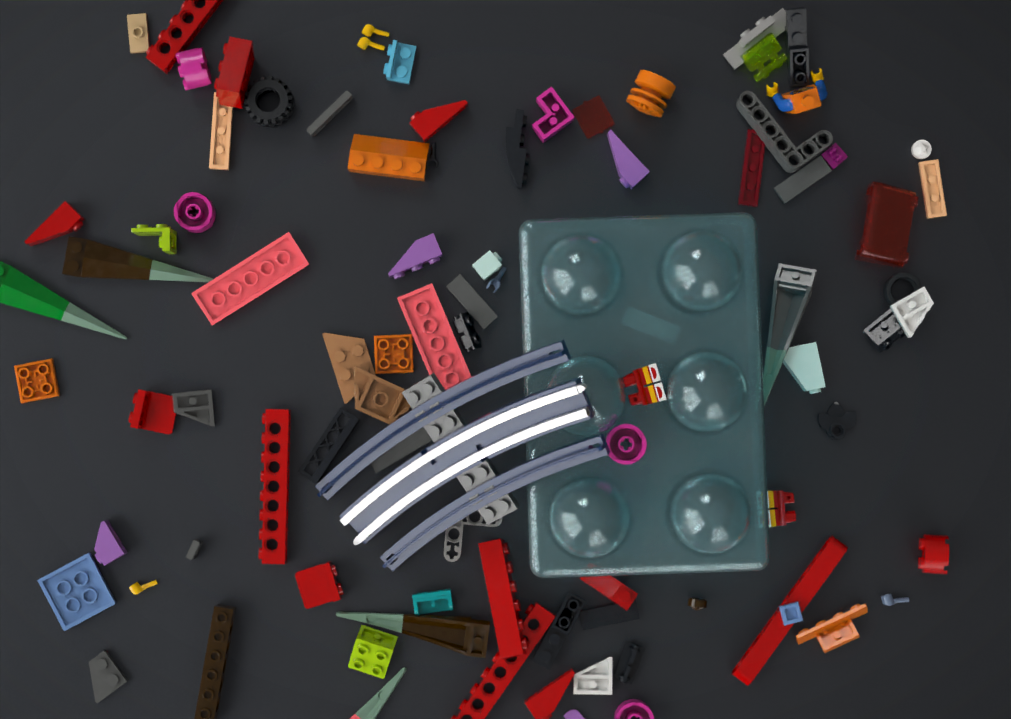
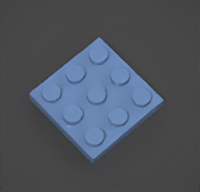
M90 552L37 580L64 631L117 603Z

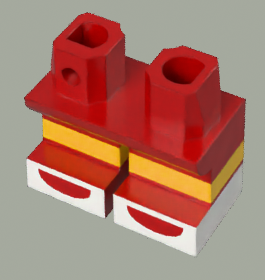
M656 363L633 370L632 373L622 377L625 388L636 385L637 393L628 395L630 405L641 404L643 406L667 400L662 382L643 387L644 385L661 380Z
M783 490L758 491L759 508L767 509L759 510L761 528L787 525L786 523L796 521L795 510L785 511V504L794 503V493L783 492Z

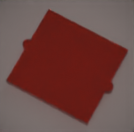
M599 95L589 101H584L582 105L571 110L587 139L598 133L602 134L604 130L615 125Z

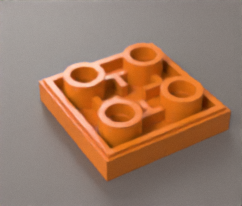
M412 334L374 336L375 374L414 373Z
M52 358L14 366L22 404L60 396Z

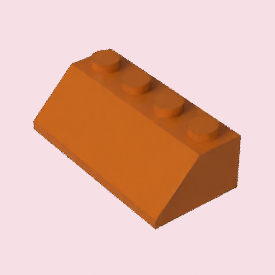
M354 134L350 148L348 170L354 173L425 181L430 143Z

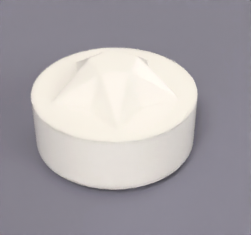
M918 140L911 147V153L916 159H925L932 151L930 143L926 140Z

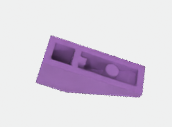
M610 130L607 137L618 175L621 178L619 181L625 188L629 187L632 190L650 171Z

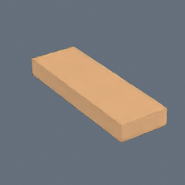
M939 160L919 162L918 166L927 219L947 216Z

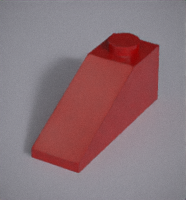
M463 100L426 109L421 113L418 111L410 118L412 120L409 122L410 126L424 142H427L467 108L468 102Z
M64 201L24 242L27 245L34 246L72 233L73 231L76 232L83 226L82 222L85 218L70 203Z
M589 563L579 578L626 611H628L638 596V593Z
M572 668L524 700L525 705L535 719H549L552 717L551 713L554 712L575 674Z

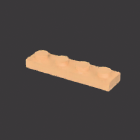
M214 92L209 169L229 170L233 107L220 105L216 92Z

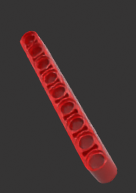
M831 536L780 606L798 601L802 613L844 556L848 547L834 536ZM779 607L732 671V675L747 686L754 680L793 626V624L783 625Z

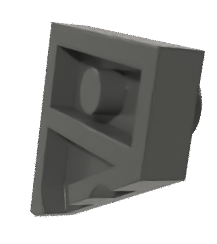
M106 650L89 661L95 702L98 704L126 683L128 679Z

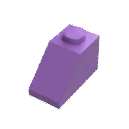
M108 520L101 522L94 550L97 561L105 566L128 552Z

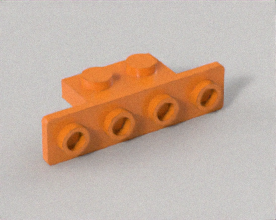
M866 603L862 605L856 604L845 613L839 612L828 621L822 620L811 629L805 628L799 631L798 635H796L798 645L816 637L823 652L827 653L859 638V633L852 620L868 612Z

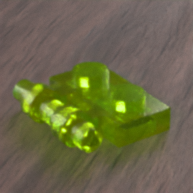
M772 33L767 34L740 55L750 72L758 69V73L753 76L757 82L762 78H767L771 71L775 68H780L783 62L788 59L784 53L779 56L776 54L782 47ZM771 58L772 62L764 66L763 64Z

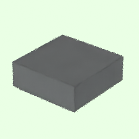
M194 539L186 558L190 560L196 559L203 541Z

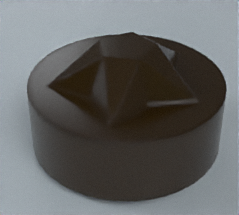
M688 598L687 605L693 610L699 611L707 608V600Z

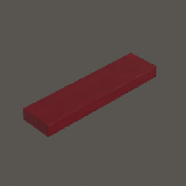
M753 129L747 130L738 205L758 207L765 144Z

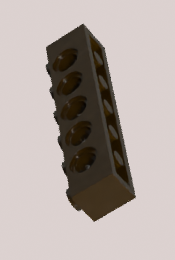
M220 604L214 606L194 719H217L236 607Z

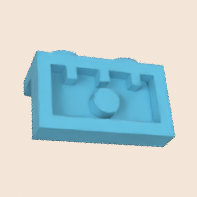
M393 40L392 45L389 44L387 56H390L389 63H385L383 74H386L387 80L410 84L417 46L398 43L397 40Z

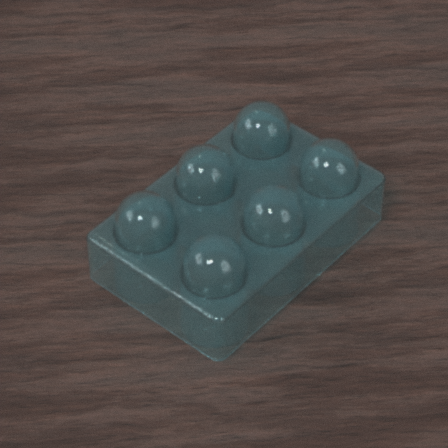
M736 212L549 218L525 221L520 226L518 236L522 354L564 339L571 359L523 377V397L580 377L581 382L587 385L585 391L595 413L589 420L564 427L525 442V462L560 447L599 434H604L606 438L608 432L620 424H631L638 427L643 432L647 441L645 454L633 464H620L606 455L566 468L526 485L528 554L531 571L540 578L741 572L764 569L770 560L756 219L749 213ZM656 363L661 380L644 385L643 387L662 382L667 400L643 406L641 404L630 405L628 395L637 393L636 385L625 388L622 377L632 373L633 370ZM625 438L624 442L620 443V446H623L624 450H626L627 447L631 446V443L627 442V438ZM597 443V444H594V445H592V446H593V447H596V446H599L600 444Z

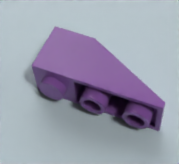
M434 233L416 240L388 273L389 277L398 279L405 276L404 272L408 270L415 272L422 269V265L429 262L431 265L439 262L440 257L443 255Z

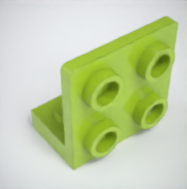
M141 224L137 225V228H131V232L138 236H160L159 247L162 248V251L167 254H177V232L167 224H156V228Z
M361 625L348 667L384 679L398 636Z

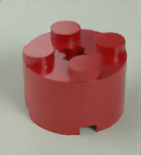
M924 534L923 538H919V550H922V557H918V569H922V573L947 574L948 571L944 570V566L949 565V544H945V539H949L948 536Z

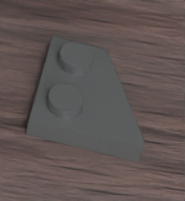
M211 389L172 393L174 413L209 426H215Z

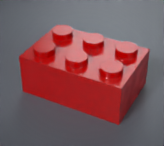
M229 36L228 43H225L223 47V54L225 56L224 60H220V76L215 79L214 89H216V97H218L220 105L242 109L245 100L244 95L247 92L255 60L253 42Z

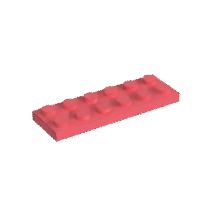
M287 232L191 294L213 326L309 265V262L290 232Z
M431 283L398 297V302L429 375L434 373L445 390L472 377L433 284Z

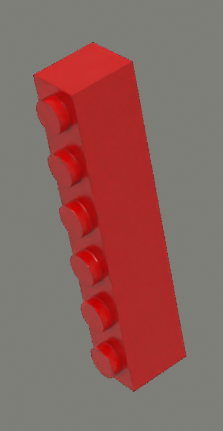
M503 539L478 543L500 658L507 659L526 655L528 642L523 637L522 630H525L523 619L519 617L518 611H521L519 600H516L515 597L517 586L515 580L512 581L511 573H513V566L511 561H508L507 554L510 553L508 543H505Z

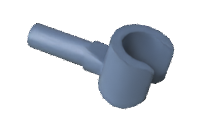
M502 267L498 275L489 281L486 288L488 289L490 285H494L495 290L493 293H495L499 289L501 277L507 269Z
M890 593L881 596V600L884 605L891 606L895 603L909 602V597L893 599Z

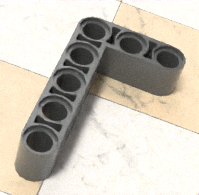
M744 91L736 102L738 111L752 129L756 131L758 137L764 142L782 168L788 173L796 172L824 152L833 141V136L829 131L821 130L798 147H795L752 91ZM742 99L749 100L750 105L744 104ZM754 114H759L762 120L756 119ZM765 129H771L773 135L767 134ZM819 138H823L826 144L820 143ZM777 144H782L785 150H780ZM804 148L809 149L811 155L806 154ZM789 159H794L796 165L790 164Z

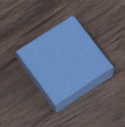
M798 601L779 606L784 626L803 621Z

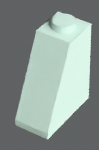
M816 342L789 347L783 361L785 367L803 391H809L810 394L821 392V388L826 386Z

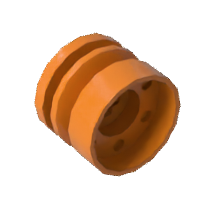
M640 70L635 84L641 89L631 88L630 92L632 95H628L626 101L642 113L662 117L664 113L662 109H666L667 104L661 98L671 99L676 86L656 73Z

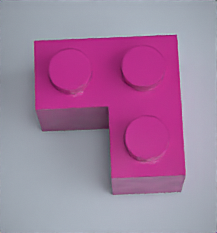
M552 86L536 98V103L545 115L532 124V129L544 143L572 123L575 117Z

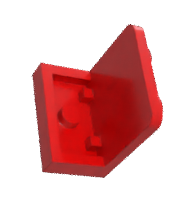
M138 389V393L135 392L133 397L134 411H131L129 415L130 427L172 434L177 414L173 410L172 396Z
M331 561L295 573L305 608L309 609L342 599V594H344L341 583L337 582V568L335 564L332 565Z

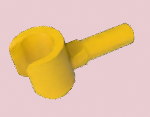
M370 24L365 25L362 30V34L367 37H371L372 33L389 37L390 34L389 32L378 30Z
M367 37L360 38L357 46L366 50L368 45L383 51L385 48L383 45L373 43Z
M157 580L140 586L136 582L129 589L133 594H139L158 583Z

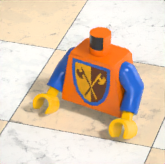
M819 68V73L814 74L811 70L812 81L815 84L784 94L778 93V84L776 82H773V87H769L767 84V96L772 97L779 110L784 113L798 114L822 106L821 101L826 99L828 95L822 69Z

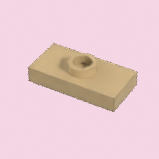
M147 14L127 15L130 53L147 52L150 47Z

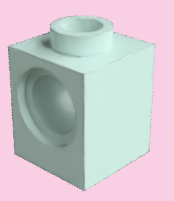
M489 250L472 264V267L485 281L502 267L500 263L502 259L496 252L492 253Z

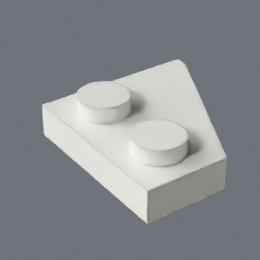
M922 287L890 305V308L906 336L910 338L934 302L926 288Z
M608 657L574 674L573 694L612 695V657Z

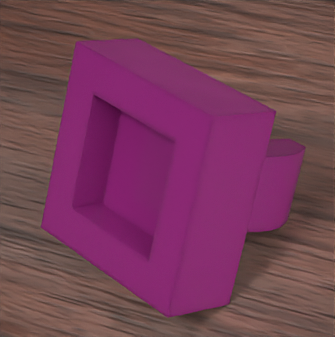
M834 143L821 154L832 170L848 157L837 143Z

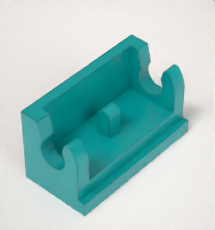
M451 589L412 594L415 615L454 610Z

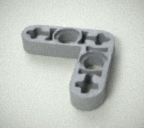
M481 514L480 520L477 522H472L468 515L466 516L467 522L462 519L446 529L444 542L445 559L449 562H455L460 558L464 524L497 527L502 523L503 518L497 520L495 524L490 523L487 525V523H482L483 517ZM453 528L457 529L460 533L459 537L454 540L448 535L450 529ZM447 541L452 543L459 542V546L455 545L454 548L458 555H455L453 559L447 554V551L451 550V545H447Z

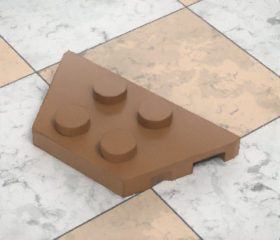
M323 333L322 335L344 404H347L354 397V367L356 366L376 375L365 339Z
M356 366L354 367L355 409L387 424H391L411 408L402 394L406 389Z

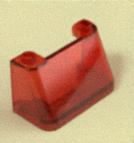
M873 181L867 187L866 194L871 197L867 199L868 206L863 236L860 240V244L863 245L860 246V250H857L855 260L901 268L904 263L907 264L909 259L907 247L914 207H917L919 197L916 196L914 191Z

